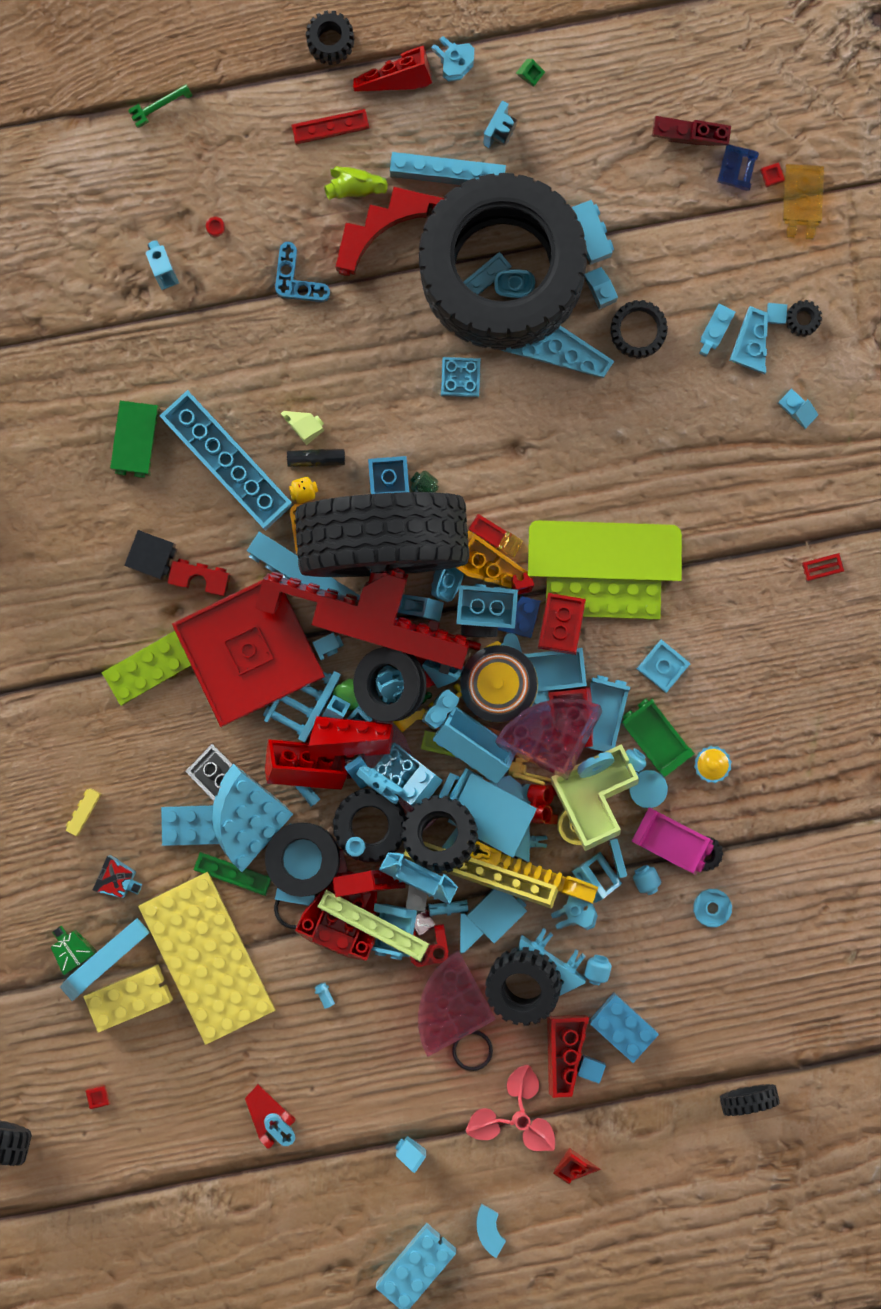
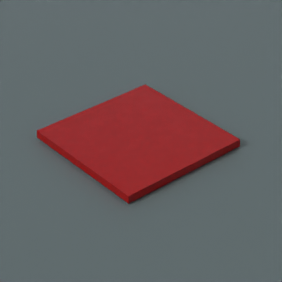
M262 580L172 623L221 728L325 678L285 593L282 594L279 608L274 614L255 609Z

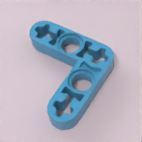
M284 242L279 249L275 283L277 295L288 299L315 302L327 301L330 298V289L326 284L294 280L297 249L292 242ZM287 247H291L293 251L289 254V260H293V262L286 260V252L283 250H287ZM284 265H289L292 270L290 274L284 275L281 273V268ZM283 279H291L290 281L286 280V286L289 290L282 293L279 287H283ZM300 286L308 288L306 295L301 296L298 294L297 290ZM311 287H314V291L318 292L321 288H324L327 294H323V297H320L318 293H313L314 297H310L312 293Z

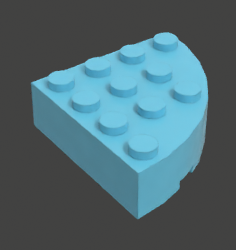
M233 764L220 783L221 788L218 795L215 796L212 819L214 832L220 847L230 861L243 872L272 837L291 818L293 813L285 804Z

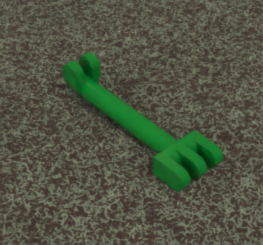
M185 84L142 109L140 104H137L130 108L128 112L130 115L136 113L132 116V119L137 121L135 125L139 128L149 122L146 117L147 115L182 95L185 98H190L193 94L188 85Z

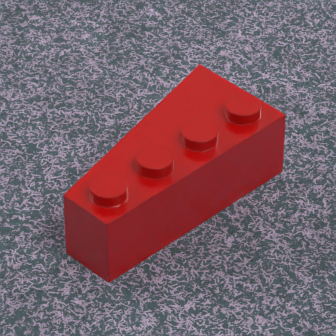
M316 716L309 742L310 760H317V757L335 759V756L341 755L354 757L356 754H364V756L390 754L393 743L392 724Z
M586 1015L549 1016L547 1018L549 1095L553 1098L573 1096L578 1064L581 1059V1050L585 1041L586 1027L589 1022V1017Z

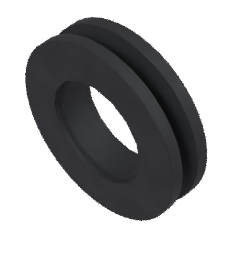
M387 647L378 648L366 654L359 662L353 680L354 695L360 708L369 717L383 722L404 720L413 715L423 702L426 693L425 672L421 663L414 655ZM388 664L395 666L401 672L404 680L402 695L393 704L383 702L376 691L378 672Z
M293 823L280 829L270 840L265 853V866L269 878L281 891L293 896H310L325 890L333 882V878L336 877L340 866V852L336 841L324 828L312 823ZM301 839L309 840L316 844L322 855L319 871L316 875L304 880L290 875L284 867L283 860L288 846Z

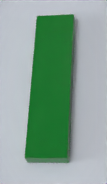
M202 852L199 853L193 869L203 874L208 872L211 877L266 896L271 883L269 876L247 868L241 872L233 863Z

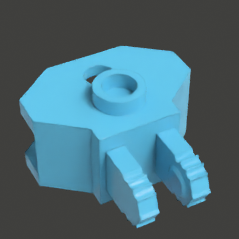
M443 36L439 40L447 50L443 52L437 45H433L431 47L432 51L441 59L443 77L448 82L461 80L473 67L475 48L469 43L452 44Z
M388 669L377 675L376 683L380 693L383 695L382 701L387 704L397 702L404 689V680L401 672L398 669Z
M572 896L568 897L567 904L563 906L564 908L551 914L552 918H558L564 914L568 917L567 920L555 925L557 929H562L569 925H578L589 930L595 927L598 917L593 904Z

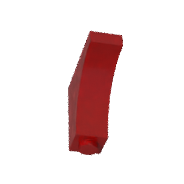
M379 870L333 878L335 897L406 888L404 882H399L398 879L394 880L392 876Z

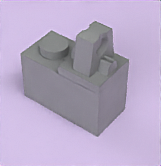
M409 885L406 909L425 912L427 893Z

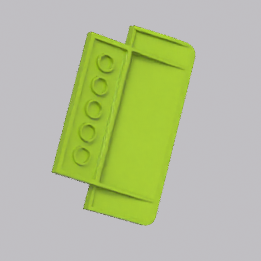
M537 520L532 522L529 527L528 576L546 577V601L548 593L586 599L583 617L660 620L662 581H682V533L676 525Z

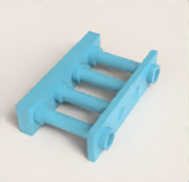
M336 671L333 674L323 672L325 678L322 680L327 684L324 691H318L309 685L300 689L315 697V700L318 701L315 708H309L286 696L275 701L271 707L268 705L263 714L265 716L264 721L269 723L272 718L297 731V734L300 735L298 739L306 743L313 730L316 716L321 715L342 675ZM280 701L306 714V717L309 718L307 723L300 725L276 712L275 710Z

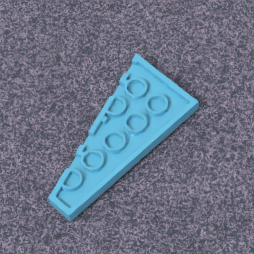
M562 326L551 335L544 336L543 340L532 345L526 344V347L518 349L507 348L506 350H501L604 378L614 363L612 359Z

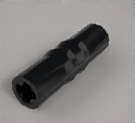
M345 449L287 451L288 467L345 465Z

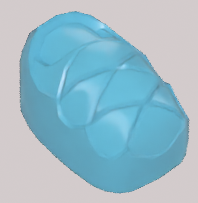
M523 269L499 271L495 275V291L501 296L524 297L534 290L535 276L530 271Z
M457 568L435 571L431 584V595L446 602L452 601L459 590L464 573Z

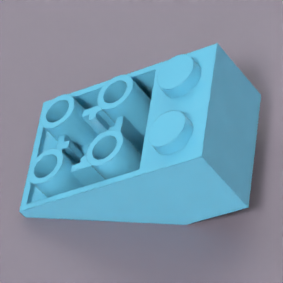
M395 742L392 744L390 754H385L374 767L375 770L403 789L402 794L399 796L411 806H414L416 803L420 805L423 803L422 799L424 798L429 799L443 781Z

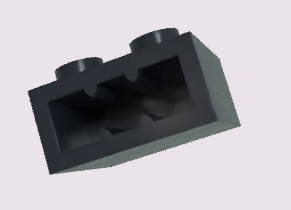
M138 530L124 566L163 580L164 577L167 578L171 569L169 566L170 560H174L176 556V544Z

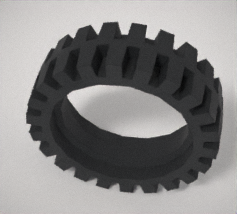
M634 300L633 302L626 303L616 312L611 322L610 334L613 344L616 345V348L622 354H626L630 358H646L653 355L663 345L668 330L667 320L658 306H654L653 303H648L645 300ZM637 311L645 312L652 316L658 330L654 341L648 346L640 348L626 343L620 331L621 322L625 316Z
M774 1084L739 1088L720 1096L721 1107L725 1116L758 1113L780 1104L778 1091Z

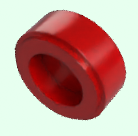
M211 217L206 222V230L209 235L219 237L225 231V224L221 218Z

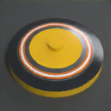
M494 645L479 650L467 661L461 674L460 689L465 704L475 715L489 722L505 723L521 717L530 709L537 695L538 677L533 664L522 652L510 646Z

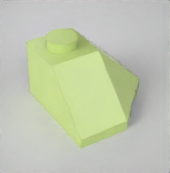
M283 411L281 413L282 417L306 445L324 431L322 427L324 423L317 415L313 417L311 413Z

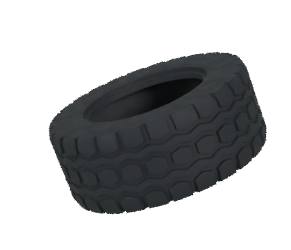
M514 173L486 174L479 176V179H470L462 183L461 187L452 189L444 196L445 199H441L432 210V215H429L424 225V232L421 234L419 243V267L423 291L429 307L436 318L440 319L441 324L450 332H454L458 338L466 342L470 341L475 346L482 348L491 347L494 350L526 347V344L532 345L543 340L544 336L554 333L560 327V324H563L569 318L573 308L576 307L584 284L587 246L582 225L577 220L578 217L569 204H566V200L558 192L552 191L550 186L520 174L518 176H514ZM507 224L523 228L533 234L545 248L550 263L548 273L541 284L528 295L511 301L489 300L471 291L460 278L455 266L459 251L474 233L485 227Z
M437 492L354 495L309 502L298 506L296 510L298 567L301 574L305 576L366 577L370 576L371 572L365 566L391 564L389 570L399 568L404 570L405 574L451 569L468 563L469 544L466 524V503L460 495Z

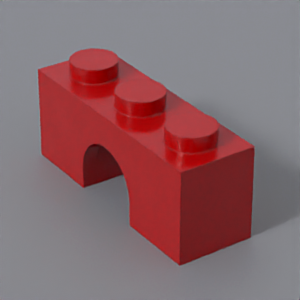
M178 559V562L172 561L168 584L189 589L192 578L203 576L206 580V593L226 597L231 576L229 573H226L227 569L216 567L215 570L208 569V565L197 563L196 566L189 565L190 561Z

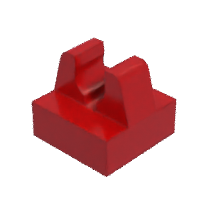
M526 572L522 574V581L517 579L516 574L511 579V589L518 590V595L529 593L534 587L533 579H530Z

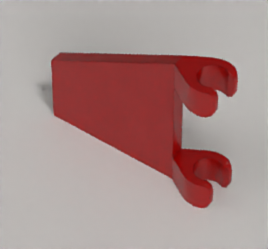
M259 1084L245 1098L259 1140L269 1149L275 1142L265 1134L267 1132L264 1125L265 1117L275 1113L289 1126L296 1119ZM271 1120L269 1122L270 1126L273 1125L275 1122Z

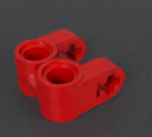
M531 784L527 792L528 801L531 803V806L537 808L531 823L558 824V814H552V808L549 805L553 801L554 795H557L553 785Z
M444 924L434 925L437 944L428 946L424 961L418 962L410 956V960L415 966L422 967L443 963L447 960L449 950ZM414 929L413 935L417 937L416 930ZM436 948L444 950L445 955L443 958L438 959L434 956Z

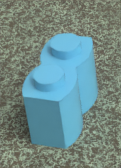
M449 689L441 692L436 697L434 706L428 708L424 713L422 721L432 729L440 727L446 720L447 713L457 706L459 697Z

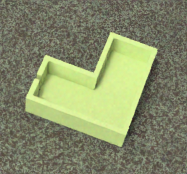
M622 744L606 751L612 754L615 761L607 769L596 775L580 778L577 772V768L580 765L578 764L551 777V783L585 851L620 835L621 829L606 799L637 785L639 782L632 764H629V758Z

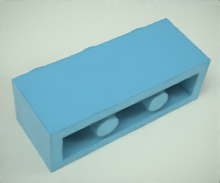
M592 200L573 206L572 209L575 211L578 217L577 220L580 221L584 231L589 265L610 258L614 247L610 239L607 240L605 235L607 229L604 222H600L598 217L600 211L597 204L594 205Z

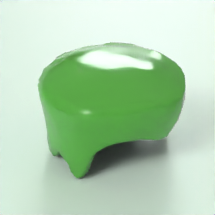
M354 679L343 681L332 692L333 695L350 703L347 711H353L359 706L354 695Z

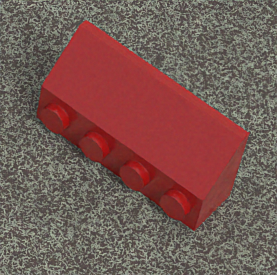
M268 739L265 762L267 784L342 790L348 775L345 769L344 755L335 756V759L317 757V760H310L309 743Z

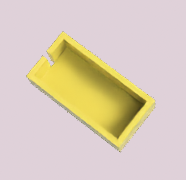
M159 964L83 996L97 1032L161 1007L173 1000L167 984L159 986L165 980Z

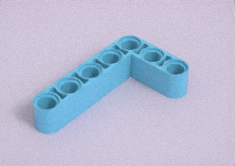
M138 918L135 919L62 983L60 988L71 1001H74L97 978L145 938L150 931Z

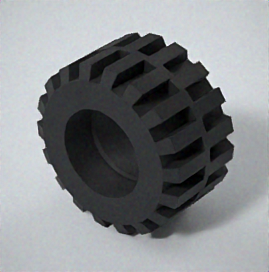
M327 10L324 11L323 15L320 13L316 14L317 18L313 17L310 20L311 24L307 25L306 39L311 55L313 54L316 60L320 59V62L325 64V61H328V65H333L332 62L336 61V64H339L340 59L345 61L347 54L350 55L352 48H354L353 27L348 18L344 19V15L341 13L337 15L336 11L328 13ZM328 30L336 31L341 35L339 42L334 45H325L320 42L319 38Z

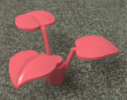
M530 1065L517 1068L507 1081L509 1095L513 1097L518 1096L520 1111L516 1112L510 1121L496 1119V1114L491 1109H479L472 1115L466 1128V1133L469 1136L478 1140H491L500 1133V1127L497 1123L515 1125L519 1130H525L522 1135L523 1143L530 1150L554 1151L555 1136L551 1125L542 1118H536L531 1123L530 1118L524 1113L522 1097L530 1099L537 1094L539 1089L538 1078Z

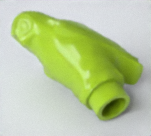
M338 166L330 169L331 176L336 179H332L330 184L324 185V190L329 200L334 198L365 197L372 193H386L388 190L386 178L364 170Z

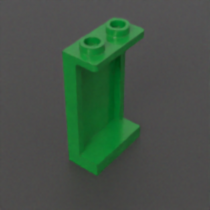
M120 400L110 469L115 471V474L126 476L127 473H133L134 477L145 478V475L151 476L150 465L157 416L160 414L158 405Z
M646 698L637 705L639 708L636 711L632 712L630 710L622 716L624 720L621 721V724L663 777H666L695 753L683 741L654 703L655 701L653 699L648 701Z

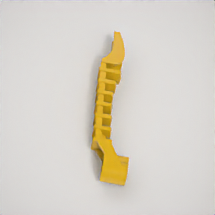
M476 842V847H479L483 854L478 853L474 856V852H472L470 855L472 858L557 886L561 894L593 904L598 890L597 886L571 876L564 877L560 872L558 874L553 873L550 869H542V866H534L531 862H523L520 858H512L509 855L502 854L499 850L481 842Z

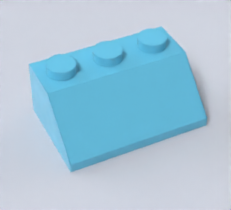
M460 585L457 624L515 629L518 590Z

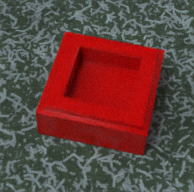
M779 162L760 169L766 188L785 181Z
M105 1085L86 1090L90 1110L110 1104Z

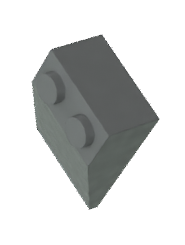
M211 744L185 772L214 801L221 788L220 783L233 763Z

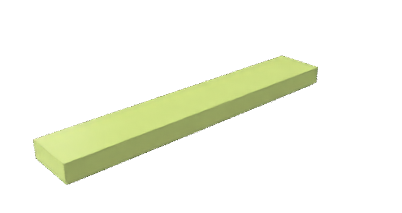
M328 890L325 891L317 906L418 961L422 960L429 946V943L342 897H335V894Z

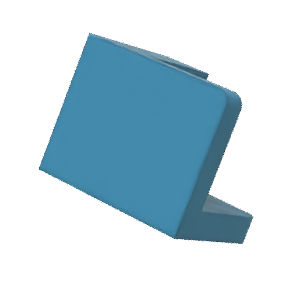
M582 1055L577 1069V1076L600 1083L606 1064L597 1059Z

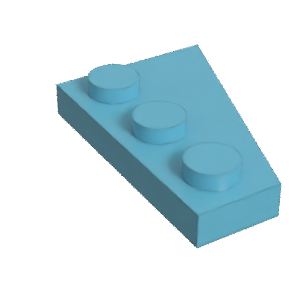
M751 306L748 307L729 360L762 374H766L767 312Z

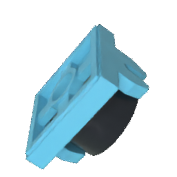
M501 101L484 132L483 144L490 148L494 140L505 146L516 127L518 120L508 115L509 104L505 101Z

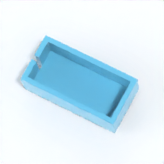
M577 648L576 655L555 651L524 654L536 670L538 677L537 692L587 686L583 648Z
M457 707L447 714L446 720L438 728L433 738V741L440 747L447 749L456 758L461 759L472 769L477 770L488 780H492L496 784L510 768L517 748Z
M426 1223L376 1282V1289L399 1309H410L456 1255V1247L444 1237L440 1239V1234Z

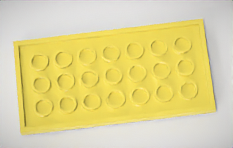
M208 872L138 906L205 1045L275 1011L273 1003Z

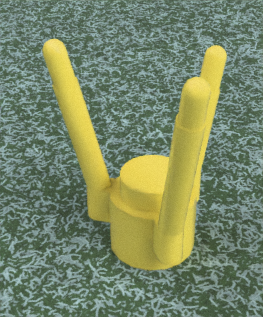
M545 756L516 757V760L512 761L510 765L509 775L511 777L545 785L544 781L551 782V778L526 773V765L523 764V762L545 759Z

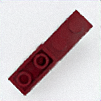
M655 116L652 137L669 139L668 142L682 144L728 146L731 126L700 120L691 122Z

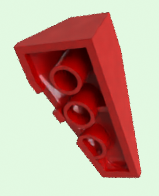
M424 45L400 54L402 58L394 62L388 60L379 70L373 68L354 78V92L412 90L425 88L432 84V72Z

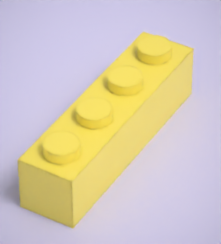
M92 788L86 789L84 799L79 801L77 805L79 807L77 811L73 812L72 820L66 824V831L75 836L79 835L101 796V793Z

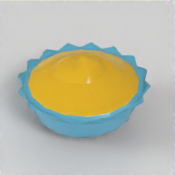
M718 746L703 748L695 759L694 767L697 775L701 777V780H706L708 783L723 781L731 770L730 765L732 761L729 759L730 755L725 752V749H720Z

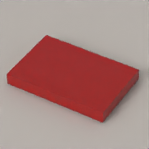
M548 593L538 649L576 655L586 599Z

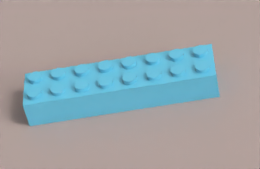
M188 390L160 415L162 420L265 531L293 506V503Z

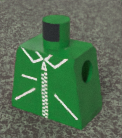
M61 925L52 932L58 942L52 945L51 949L63 975L97 953L96 949L77 930L67 934Z

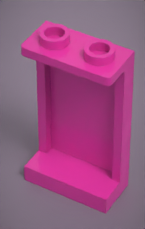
M650 807L631 841L694 875L702 871L705 862H703L705 856H709L714 848L712 839Z

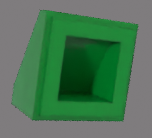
M526 59L516 72L519 77L533 87L545 73L533 59Z

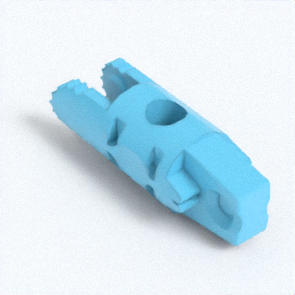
M366 765L358 769L356 775L364 780L369 787L392 803L397 804L399 798L395 794H402L403 789L377 770Z

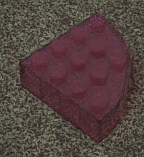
M562 698L540 702L521 712L512 722L510 721L503 728L495 742L499 748L568 780L603 711L600 705L581 699Z
M459 949L448 955V958L442 963H439L428 978L421 994L418 1009V1028L421 1043L427 1057L496 1020Z

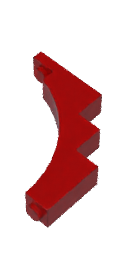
M393 187L388 209L370 205L365 226L346 222L335 266L336 271H339V274L344 276L355 275L361 257L380 234L404 221L426 218L429 208L433 210L437 203L445 198Z

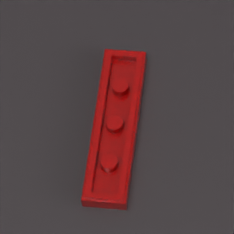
M366 109L291 124L296 145L369 129Z

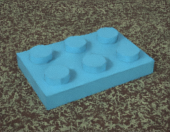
M213 805L161 807L162 846L219 844L213 828Z

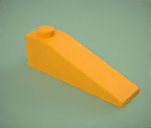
M468 531V563L456 567L462 573L469 577L512 588L511 579L513 575L516 574L519 581L523 580L522 574L524 572L528 575L525 569L479 536Z

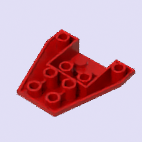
M347 871V872H344V873L337 874L336 877L345 876V875H350V874H356V873H353V872H351V871ZM332 882L325 890L321 891L302 913L295 932L311 943L342 956L367 961L374 944V937L317 907L326 890L335 894L333 890L334 883ZM377 892L342 897L376 915L374 905L377 903Z

